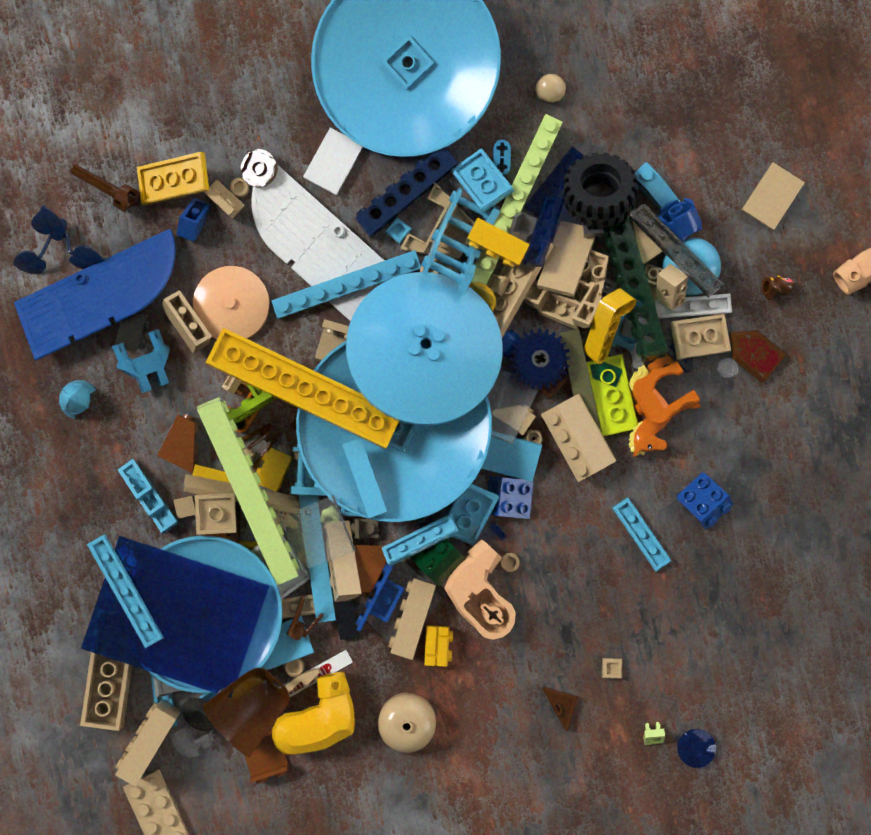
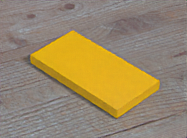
M197 152L137 167L141 205L209 191L204 152Z

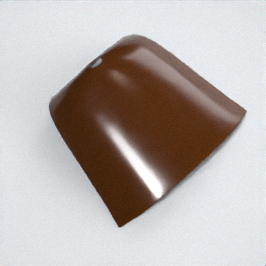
M254 668L204 703L203 711L220 734L238 751L250 758L256 747L288 705L290 697L285 685L266 669ZM266 680L268 685H264L263 681ZM272 681L277 682L282 689L278 688Z

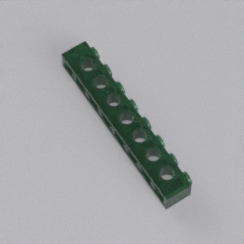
M629 216L627 218L624 217V221L618 224L615 222L614 226L607 227V225H604L603 230L607 235L606 246L608 249H611L612 266L616 267L617 284L621 285L622 290L642 303V306L635 305L626 316L628 321L631 320L632 323L631 334L633 339L636 338L637 355L641 357L642 362L665 357L668 349ZM613 230H620L622 234L617 235ZM624 247L627 252H621L618 248ZM623 265H630L632 270H626ZM628 283H635L637 288L630 287ZM639 318L646 319L648 324L640 323ZM644 336L651 337L653 342H646Z

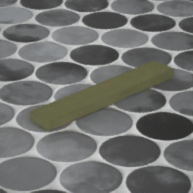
M579 329L560 332L573 396L581 395L601 432Z

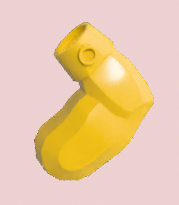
M335 672L317 677L319 705L309 707L303 711L284 713L277 718L272 728V739L276 748L283 754L293 756L323 750L353 734L355 725L354 707L344 672Z

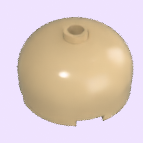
M406 692L394 695L386 701L380 711L378 718L379 733L383 741L390 748L398 752L412 753L419 751L431 741L435 733L436 715L434 709L424 697ZM405 723H409L411 727L410 729H408L407 727H403V725Z

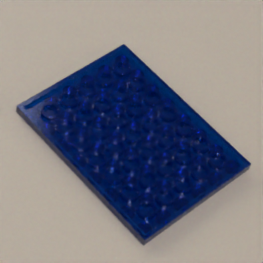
M120 535L115 552L164 638L147 648L144 647L105 578L81 649L218 694L239 678L270 585ZM233 689L232 692L229 694V696H228L229 698H232L234 689Z

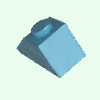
M647 162L635 172L638 180V189L659 209L674 200L680 202L662 177Z

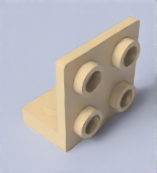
M324 319L322 325L323 332L315 358L322 360L329 352L345 342L349 326Z

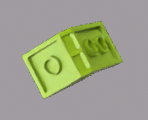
M247 384L254 398L251 399L249 397L240 403L241 406L237 409H234V407L230 408V412H227L230 420L234 419L235 424L278 398L263 391L260 392L259 389Z

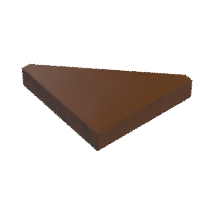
M543 686L542 689L564 729L569 731L578 696Z

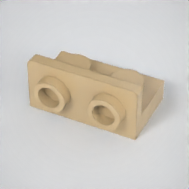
M218 180L209 187V191L204 192L231 219L244 207V204Z

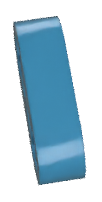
M498 140L494 144L493 163L496 167H499L500 160H503L504 167H507V169H504V172H501L504 177L510 171L511 147L506 140ZM500 145H504V148H507V150H504V156H500V150H497V148H500Z

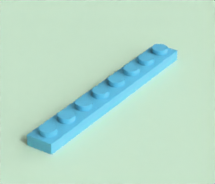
M416 250L271 301L277 319L383 283L394 277L420 270L421 265Z

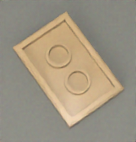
M772 162L741 211L773 231L805 182Z
M725 314L670 322L677 360L731 351Z

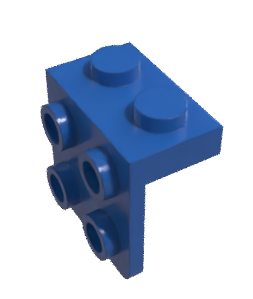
M701 473L677 495L678 501L697 518L705 530L714 526L723 514L728 513L734 505L730 496L706 473Z

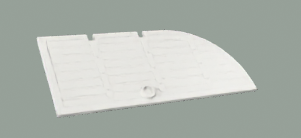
M278 166L276 177L272 183L261 188L253 186L252 214L261 238L286 264L292 259L295 264L291 268L309 285L314 286L385 261L280 166ZM380 284L328 302L351 321L362 300Z

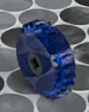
M538 328L537 333H534V330L531 329L530 335L524 332V338L518 337L519 343H513L512 345L516 348L515 351L510 350L509 352L513 354L509 361L514 363V365L510 366V369L515 368L516 370L513 376L519 375L520 377L517 381L524 380V386L530 383L531 389H534L535 385H538L539 390H542V385H545L546 389H548L549 383H552L554 386L557 385L555 380L562 381L563 379L560 375H566L567 372L564 368L570 367L569 364H566V361L571 359V357H566V353L570 352V350H564V346L567 343L561 344L560 340L562 337L560 336L556 339V332L550 335L548 334V329L544 333L541 332V328ZM542 354L544 356L542 358L544 359V363L540 362L539 364H537V359H535V356H539Z

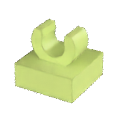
M656 722V729L651 730L649 723H646L643 737L644 745L664 743L665 732L664 729H660L659 722Z

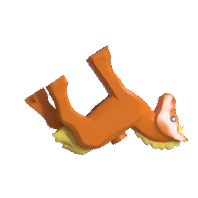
M666 350L658 359L650 363L647 368H645V365L638 367V371L634 372L629 382L632 396L636 402L635 409L639 415L643 414L645 417L643 421L633 428V432L629 435L630 442L628 445L631 448L630 451L633 452V457L639 454L644 456L645 452L665 450L667 448L666 441L659 439L655 434L662 430L671 418L681 411L701 407L699 404L700 399L694 390L668 405L666 400L655 389V385L662 377L668 375L679 376L684 373L679 363L674 361L673 357Z

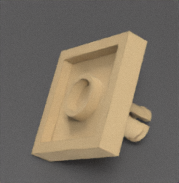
M235 493L195 495L197 535L237 532Z

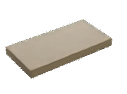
M561 221L552 243L554 247L546 259L537 288L574 297L596 237L584 238L582 225Z

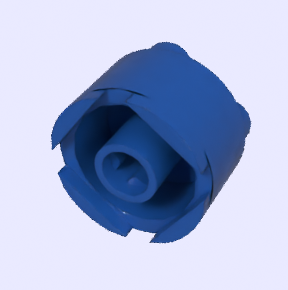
M683 198L684 202L674 200L660 209V216L657 215L660 225L668 238L675 240L677 243L683 242L687 236L702 229L701 218L693 200L689 198Z

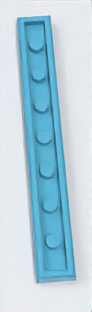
M305 468L306 487H314L315 482ZM298 494L315 616L317 618L321 613L324 614L318 623L336 620L330 584L319 495Z

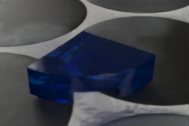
M496 523L489 526L501 541L506 538V534Z

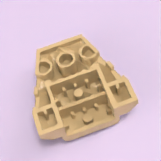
M591 250L574 297L537 288L538 280L535 279L523 301L530 307L537 309L542 316L573 329L590 327L598 304L601 301L609 256Z

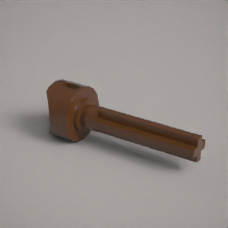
M74 164L73 168L70 169V173L114 198L113 206L123 212H126V209L139 202L140 192L127 184L118 188L77 164Z

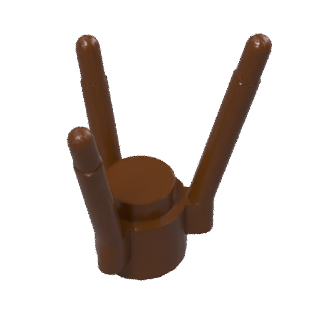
M271 423L267 426L264 424L261 428L242 437L243 441L259 433L261 435L247 447L248 450L263 439L266 442L270 441L253 464L252 469H255L261 462L266 450H270L273 444L278 441L276 437L280 434Z
M304 595L301 596L293 621L286 633L295 640H300L302 636L306 638L311 629L324 616L321 613L307 629L304 628L305 624L298 621L305 602Z

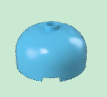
M689 237L683 242L674 243L668 249L662 261V269L672 264L688 276L686 296H695L706 292L716 283L721 272V260L715 247L708 241L696 237Z

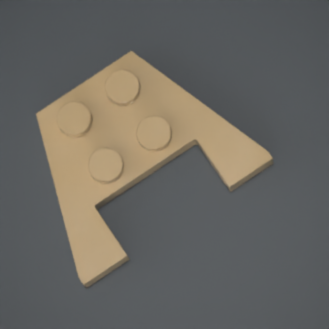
M434 184L427 200L441 206L444 210L427 242L408 233L400 248L401 250L408 252L416 250V253L429 254L434 241L431 237L435 229L439 230L451 204L449 201L450 197L438 184ZM457 205L455 206L451 216L473 226L475 222ZM447 223L443 234L467 246L469 242L466 239L469 233ZM441 241L439 242L437 251L453 259L460 260L463 252Z

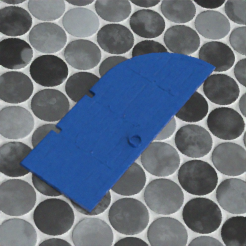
M168 229L15 301L14 305L35 361L70 345V338L72 337L77 342L111 326L110 319L114 318L117 323L138 313L152 303L166 286L174 267L176 249L172 230Z

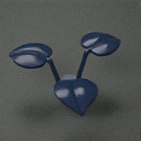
M43 205L33 217L31 225L34 230L44 235L49 234V237L38 256L32 251H23L14 258L13 265L19 270L30 274L42 273L46 269V262L41 258L51 239L60 241L63 238L66 239L68 252L71 254L69 261L77 268L85 269L104 260V258L96 250L88 246H78L72 250L69 233L66 232L67 221L59 218L54 212Z

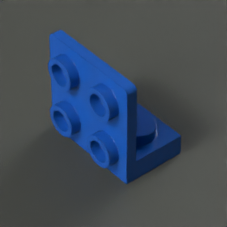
M489 476L488 491L499 495V499L490 515L529 519L533 481Z

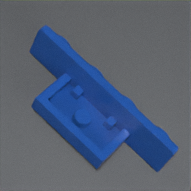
M386 563L382 571L385 573L382 581L378 579L373 589L376 591L373 598L369 597L364 606L367 608L365 614H360L356 625H358L357 631H362L370 614L386 623L390 619L405 589L403 586L388 579L396 564L389 566Z

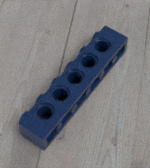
M446 148L429 153L430 156L426 160L421 159L415 164L416 168L411 172L406 171L400 177L401 180L397 184L392 183L385 189V194L376 196L368 208L363 207L356 213V222L370 239L428 192L435 183L437 184L451 173V169L458 165V162ZM431 163H438L440 168L438 170H431L429 166ZM423 175L425 180L419 183L415 180V177ZM402 187H409L411 189L407 195L402 194L400 190ZM388 199L396 201L393 207H388L385 203ZM373 211H380L382 215L378 219H373L371 214Z

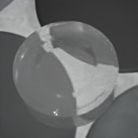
M731 358L723 359L718 364V372L722 377H732L738 371L736 361Z

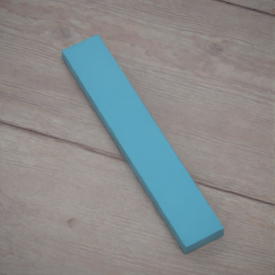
M106 534L88 543L87 546L144 647L147 648L163 639L162 633Z

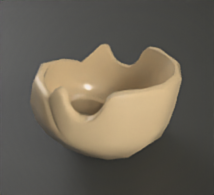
M547 74L536 82L535 92L537 97L547 103L560 101L565 95L566 84L556 74Z

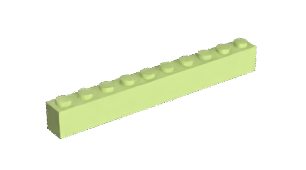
M545 114L512 184L514 192L506 197L493 226L509 233L514 215L522 211L559 133L562 121ZM482 250L475 263L476 268L471 283L481 282L487 285L499 258L493 259L485 254L486 251Z
M220 397L197 406L200 418L276 584L279 585L298 577L297 570L300 569L296 558H291L290 552H292L290 544L288 541L284 542L282 535H285L281 524L277 525L274 518H277L273 507L269 508L266 502L269 498L265 489L261 490L259 486L261 480L258 473H253L252 459L249 454L245 455L243 451L245 444L242 437H237L235 430L238 429L234 419L230 420L227 412L230 411L226 402H222Z

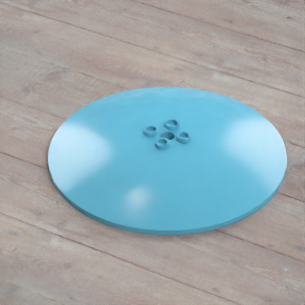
M331 0L320 18L315 31L311 54V70L315 90L323 109L334 125L344 135L362 147L376 153L397 157H414L433 153L448 147L467 134L478 123L492 101L497 88L501 67V48L498 32L491 13L483 0ZM407 57L413 59V64L409 68L403 65V61Z
M422 340L420 342L424 349L431 347L429 340ZM345 341L329 352L313 371L360 393L348 368ZM488 396L472 411L448 423L421 426L399 421L401 427L397 432L393 433L386 449L362 439L387 509V513L370 518L371 520L404 522L427 517L450 505L469 488L483 466L490 445L492 416ZM298 408L296 418L297 441L301 457L311 478L340 507L369 519L342 445L360 437Z

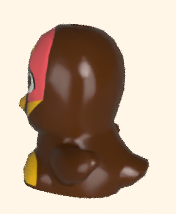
M778 275L774 279L767 277L762 280L761 291L767 300H772L775 294L788 295L794 289V283L790 278Z

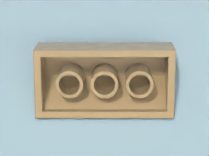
M580 394L541 414L578 482L616 462L613 453Z

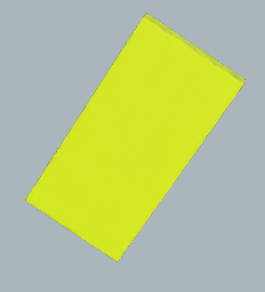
M623 354L607 357L601 364H597L595 361L586 362L602 435L608 436L633 430L638 425Z

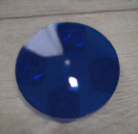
M700 728L691 729L685 732L678 740V755L686 765L693 768H701L708 765L715 757L716 744L708 732Z

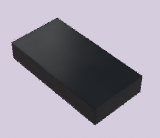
M353 599L334 602L340 640L359 637Z

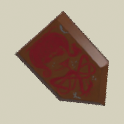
M758 330L730 332L732 359L761 383L766 381L787 355Z

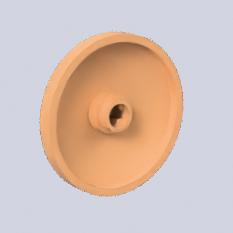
M225 266L211 271L200 281L193 297V310L213 338L217 339L222 328H225L249 339L259 332L265 324L269 315L270 299L265 285L253 272L238 266Z

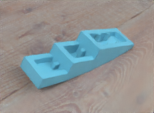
M135 459L130 460L118 469L135 498L140 501L148 516L153 519L162 534L167 533L179 524L171 509Z

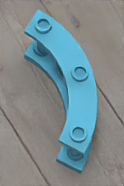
M459 187L457 192L453 190L449 198L451 204L439 230L435 229L431 237L434 240L428 256L426 255L423 259L421 266L424 267L423 274L425 275L429 268L455 280L459 284L458 291L465 294L474 277L476 268L474 262L478 260L482 249L476 250L470 246L468 247L444 235L443 232L447 223L467 233H470L473 227L451 216L457 203L482 215L485 221L494 225L500 213V207L494 205L491 209L482 213L474 202L461 196L462 188ZM441 241L465 253V256L468 257L467 261L461 263L437 251L439 242ZM436 258L458 269L460 274L433 260Z

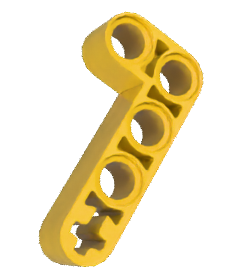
M620 288L606 295L599 302L584 347V354L597 364L603 363L608 357L621 317L628 314L635 307V298Z

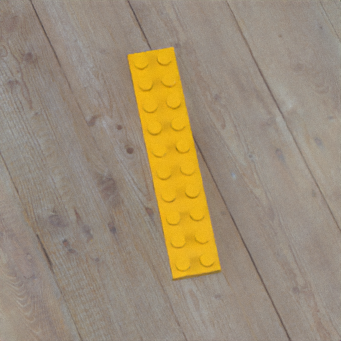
M222 328L205 363L383 449L387 448L399 422L378 411L361 393L225 328Z

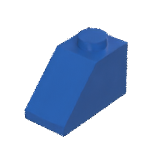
M194 197L179 217L176 235L194 242L202 231L211 208V203Z

